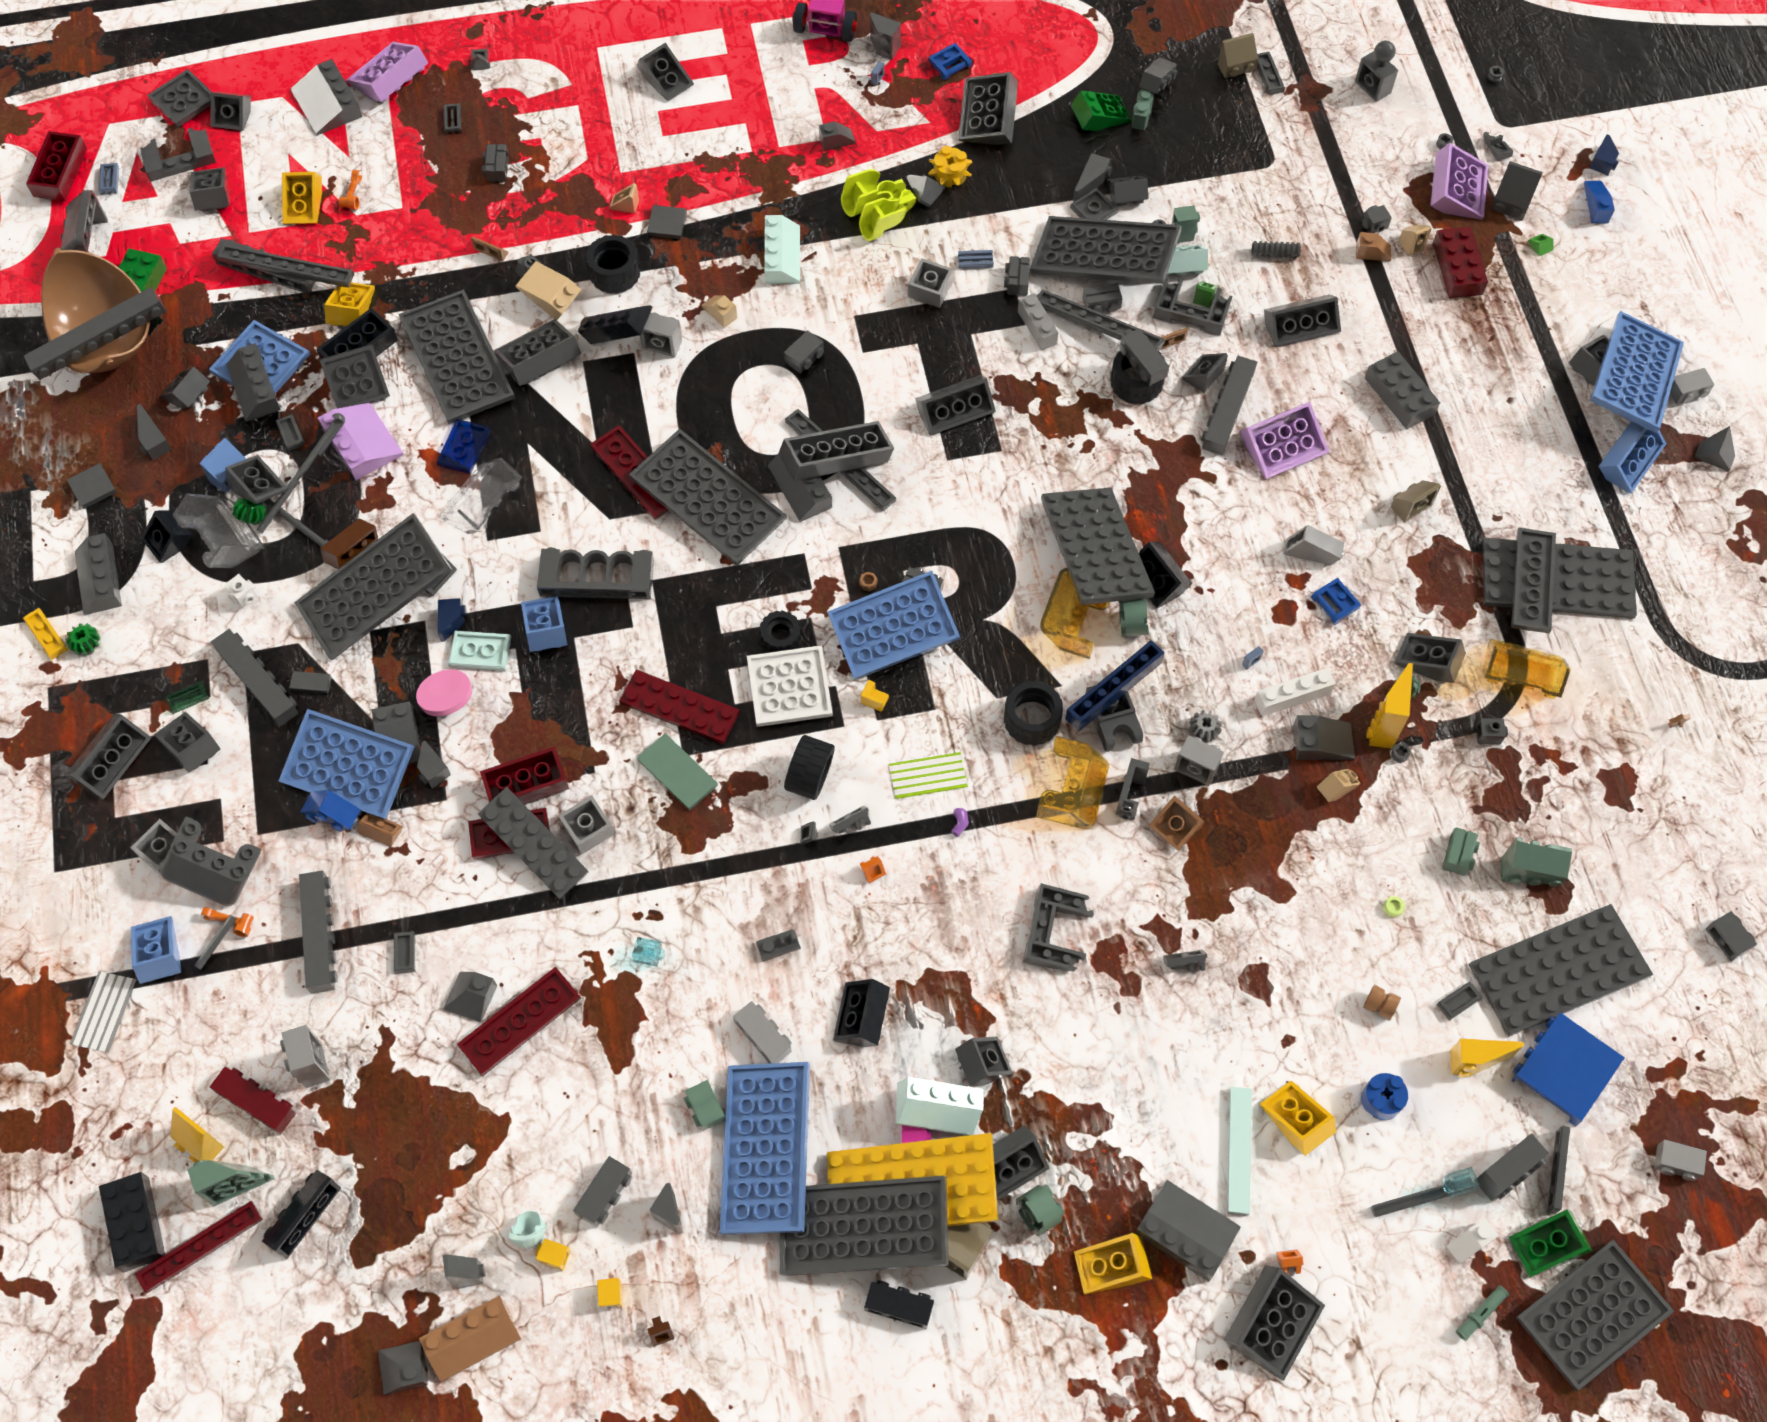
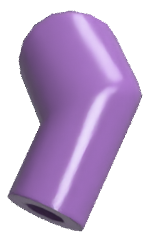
M956 808L953 812V815L957 818V824L951 832L956 837H959L969 824L968 814L964 808Z

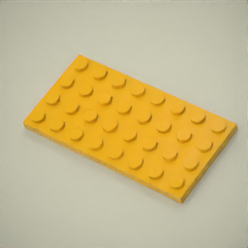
M991 1133L827 1152L828 1184L946 1176L948 1226L998 1221L993 1138Z

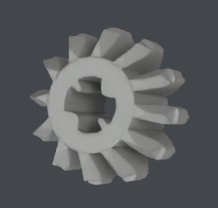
M1203 709L1200 714L1196 712L1194 718L1190 719L1189 723L1191 726L1189 727V732H1193V737H1199L1201 740L1205 739L1209 743L1211 739L1216 740L1218 735L1221 734L1222 729L1220 727L1222 726V721L1218 720V715L1212 716V710L1206 714Z

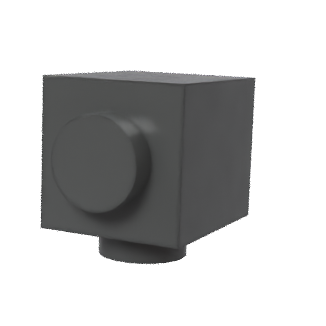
M1481 718L1476 725L1477 743L1501 744L1508 735V728L1504 724V719Z

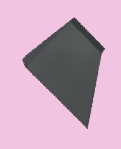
M906 176L918 202L927 207L931 206L946 188V186L940 185L939 182L928 176Z
M1730 426L1700 442L1694 458L1729 472L1735 459Z

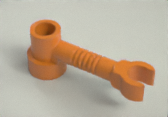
M352 170L351 183L346 197L339 198L340 207L358 210L360 205L359 197L353 195L357 184L362 180V175H359L360 170Z
M204 907L201 915H204L203 919L225 922L229 917L227 914L219 913L207 907ZM243 913L241 918L236 917L237 920L234 922L233 933L246 938L251 931L250 926L254 917Z

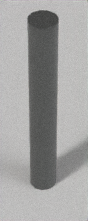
M231 914L195 963V967L200 970L203 968L237 920L236 917Z

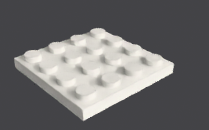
M822 645L747 656L757 727L833 716Z

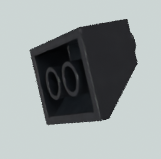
M1148 542L1139 551L1140 558L1155 592L1154 597L1149 599L1156 608H1160L1181 596L1192 585V582L1160 542Z
M875 979L845 982L833 1041L861 1047L878 1046L890 987Z

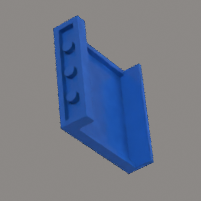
M1560 1012L1556 1017L1551 1016L1546 1022L1545 1026L1548 1028L1545 1032L1541 1031L1534 1040L1537 1043L1535 1047H1529L1523 1057L1526 1060L1523 1064L1519 1062L1512 1071L1515 1075L1511 1081L1520 1080L1571 1118L1568 1122L1576 1127L1583 1121L1625 1057Z

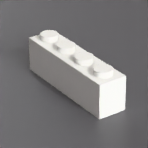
M1325 668L1258 690L1254 701L1263 717L1332 694L1336 683L1329 669Z

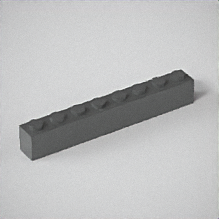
M150 287L24 355V358L31 372L41 380L167 312L158 294Z

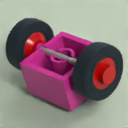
M811 0L809 7L806 3L798 2L792 16L793 31L796 33H803L808 22L809 32L840 38L842 35V39L848 42H852L858 27L856 12L847 11L845 14V0Z

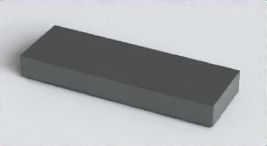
M1270 51L1257 54L1258 61L1256 67L1268 95L1283 93L1285 87Z

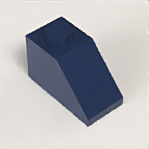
M1606 134L1589 167L1607 176L1611 170L1615 171L1619 163L1616 160L1619 152L1610 135Z
M461 598L438 600V635L441 642L446 641L454 631L464 624L467 608L466 605L462 604Z

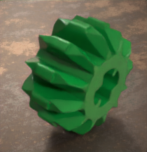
M238 498L233 507V515L235 519L241 520V522L256 525L262 522L266 507L261 502L255 504L244 498Z
M79 623L77 628L72 626L73 631L67 632L66 643L68 648L78 655L81 653L87 655L88 651L94 652V647H99L98 641L101 639L98 631L88 623L84 626Z

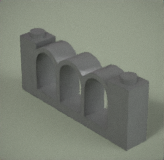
M553 547L541 548L537 581L539 596L651 599L654 569L653 552L640 550L634 551V554H631L628 551H617L609 557L600 550H592L582 556L580 552L572 549L561 552L560 549ZM577 562L580 564L579 582H560L561 569L566 563ZM600 562L606 565L605 583L586 582L587 569L591 564ZM620 563L632 565L631 583H612V573L616 565Z

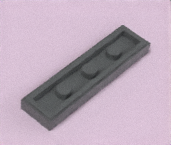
M1564 1125L1556 1131L1547 1208V1211L1553 1214L1562 1210L1570 1127Z

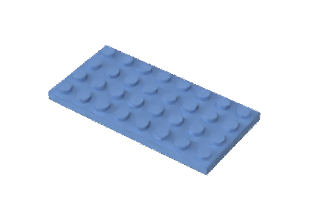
M1620 311L1616 316L1590 401L1631 422L1643 426L1647 430L1657 433L1661 427L1684 342Z
M809 1062L728 1066L719 1232L721 1235L804 1232L810 1082Z

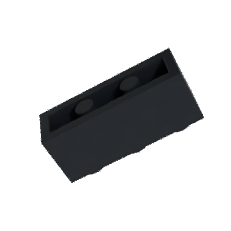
M877 1280L876 1283L871 1282L864 1311L927 1329L934 1300L928 1294L921 1292L918 1295L912 1294L908 1288L898 1286L895 1289L889 1287V1283Z

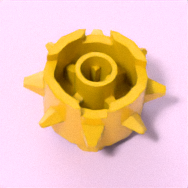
M944 146L938 151L934 159H929V162L933 164V169L928 174L929 176H934L940 185L952 187V185L959 186L965 181L966 176H972L967 171V167L972 164V160H968L966 153L957 148Z

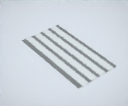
M98 971L70 1044L109 1053L137 979Z

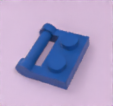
M956 43L929 56V63L939 72L944 81L963 68L972 66L971 59ZM959 60L962 61L961 63H959V64H957V65L951 67V68L948 69V70L945 69L946 67H948V66L954 64L955 62H957V61H959Z
M1339 578L1331 581L1311 595V599L1323 608L1334 625L1361 607L1360 602ZM1326 594L1340 612L1338 614L1322 597Z

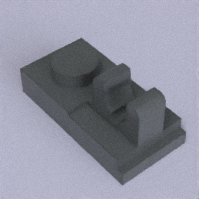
M861 806L833 821L829 826L833 832H839V834L849 830V826L854 824L856 829L861 830L860 819L865 820L867 825L871 824L868 816L869 810L867 807Z
M792 929L756 941L763 962L801 949L795 930Z
M1203 950L1163 955L1164 964L1168 968L1170 967V969H1181L1182 965H1187L1188 970L1193 973V967L1197 962L1200 970L1205 971L1207 953Z

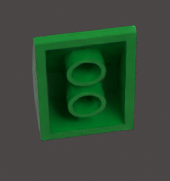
M1568 1209L1509 1237L1530 1278L1593 1251L1572 1211Z

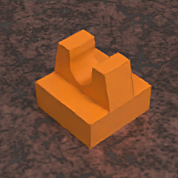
M873 856L870 858L871 860L860 863L868 883L886 875L882 861L878 856Z
M1297 1249L1276 1252L1277 1261L1283 1271L1288 1274V1268L1294 1267L1295 1273L1301 1274V1267L1304 1265L1303 1256Z

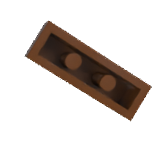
M360 518L320 548L323 562L336 569L341 568L378 540L376 526Z

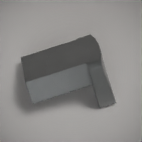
M488 49L471 50L470 68L472 70L490 69Z

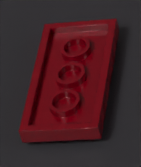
M547 808L530 810L550 831ZM482 819L468 821L473 860L514 853Z

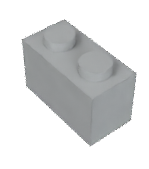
M1701 368L1675 376L1670 394L1676 404L1681 402L1687 403L1695 398L1708 396L1715 384L1706 369Z
M1663 1140L1657 1144L1654 1169L1661 1170V1173L1665 1175L1676 1174L1682 1176L1684 1180L1696 1181L1704 1176L1707 1151Z

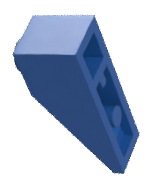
M1584 181L1591 223H1609L1615 211L1611 194L1602 181Z

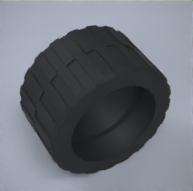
M605 235L596 239L588 247L586 263L589 277L594 286L600 289V291L607 293L625 292L638 282L641 271L638 251L630 239L621 235ZM609 259H623L627 261L624 266L614 270L599 267Z
M1119 351L1113 360L1110 378L1113 392L1120 399L1132 404H1144L1157 398L1162 391L1164 379L1149 386L1146 381H1137L1129 378L1123 371L1132 366L1126 355Z
M1035 680L1025 681L1013 688L1006 698L1004 723L1009 735L1018 742L1032 746L1044 744L1053 739L1058 733L1063 714V702L1059 693L1052 686L1047 685V683ZM1037 702L1044 705L1050 711L1051 718L1041 724H1028L1016 715L1015 710L1023 703Z
M803 735L791 759L784 789L816 800L829 772L835 746Z

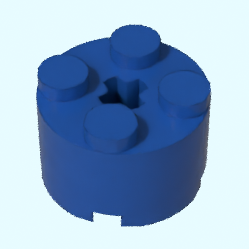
M1380 1073L1372 1077L1361 1094L1363 1108L1378 1120L1393 1119L1402 1111L1408 1101V1090L1403 1079L1390 1073Z

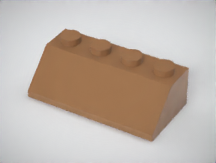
M499 1295L420 1337L419 1340L440 1382H443L521 1340V1337L504 1299Z

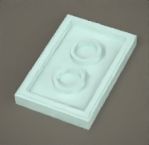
M454 631L448 665L454 668L506 671L511 635Z

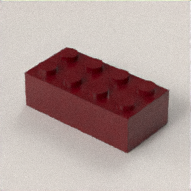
M48 131L26 182L33 197L66 201L87 151L81 135Z
M1471 226L1437 230L1433 246L1448 297L1458 298L1483 295L1488 280Z
M555 746L480 771L489 803L506 787L523 804L569 789Z

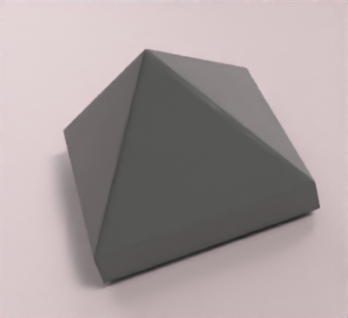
M815 821L801 826L800 845L811 842L818 837Z

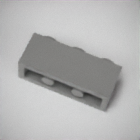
M1035 293L1020 298L1018 313L1041 351L1057 345L1058 330Z
M751 1001L733 1015L734 1023L769 1064L779 1063L792 1052L790 1046L792 1042L785 1034L781 1035L778 1032L779 1027L772 1019L768 1020L766 1018V1012L760 1004L755 1005Z

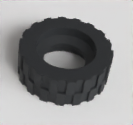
M777 610L769 613L760 623V639L767 650L772 652L792 650L799 645L801 626L797 617L792 615V613ZM778 624H783L789 628L790 634L786 639L777 640L771 634L772 628Z

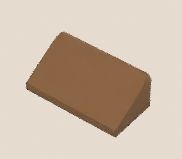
M471 237L473 248L500 261H504L509 254V251L476 237Z
M1184 328L1162 336L1165 339V343L1161 349L1185 341L1188 329Z
M367 813L358 822L357 832L391 847L403 826Z

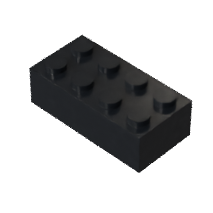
M370 308L316 350L320 359L372 344L377 357L397 342L398 338L394 328L374 309Z
M138 1172L100 1185L99 1191L115 1268L124 1273L153 1263L164 1256L165 1251L149 1177L142 1172Z

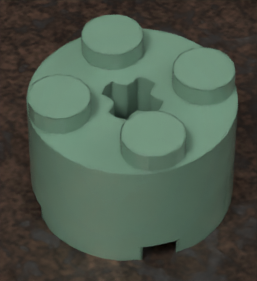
M1145 598L1119 601L1122 637L1149 635Z
M1046 1184L1044 1186L1037 1185L1016 1198V1205L1020 1203L1021 1209L1018 1210L1021 1218L1031 1231H1037L1035 1234L1037 1236L1044 1234L1061 1223L1062 1215L1065 1214L1063 1207L1053 1199L1052 1191Z

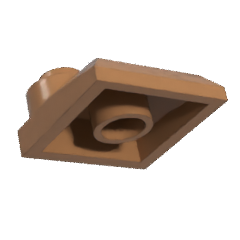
M1174 795L1149 826L1179 851L1201 829L1205 821Z

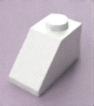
M1483 1218L1445 1247L1458 1264H1461L1499 1235L1486 1218Z

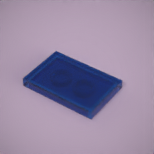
M457 419L438 457L437 466L471 475L491 432L490 427Z

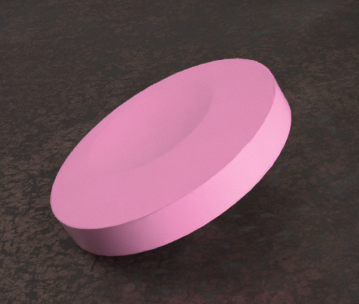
M453 669L442 670L430 675L420 684L416 693V699L421 710L426 714L445 716L460 710L466 705L472 695V685L468 676L463 672Z

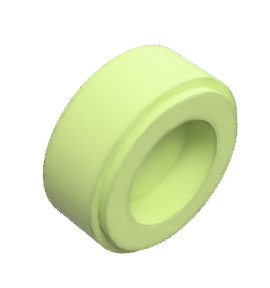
M1392 896L1385 901L1383 909L1388 916L1396 918L1403 913L1405 904L1399 897Z

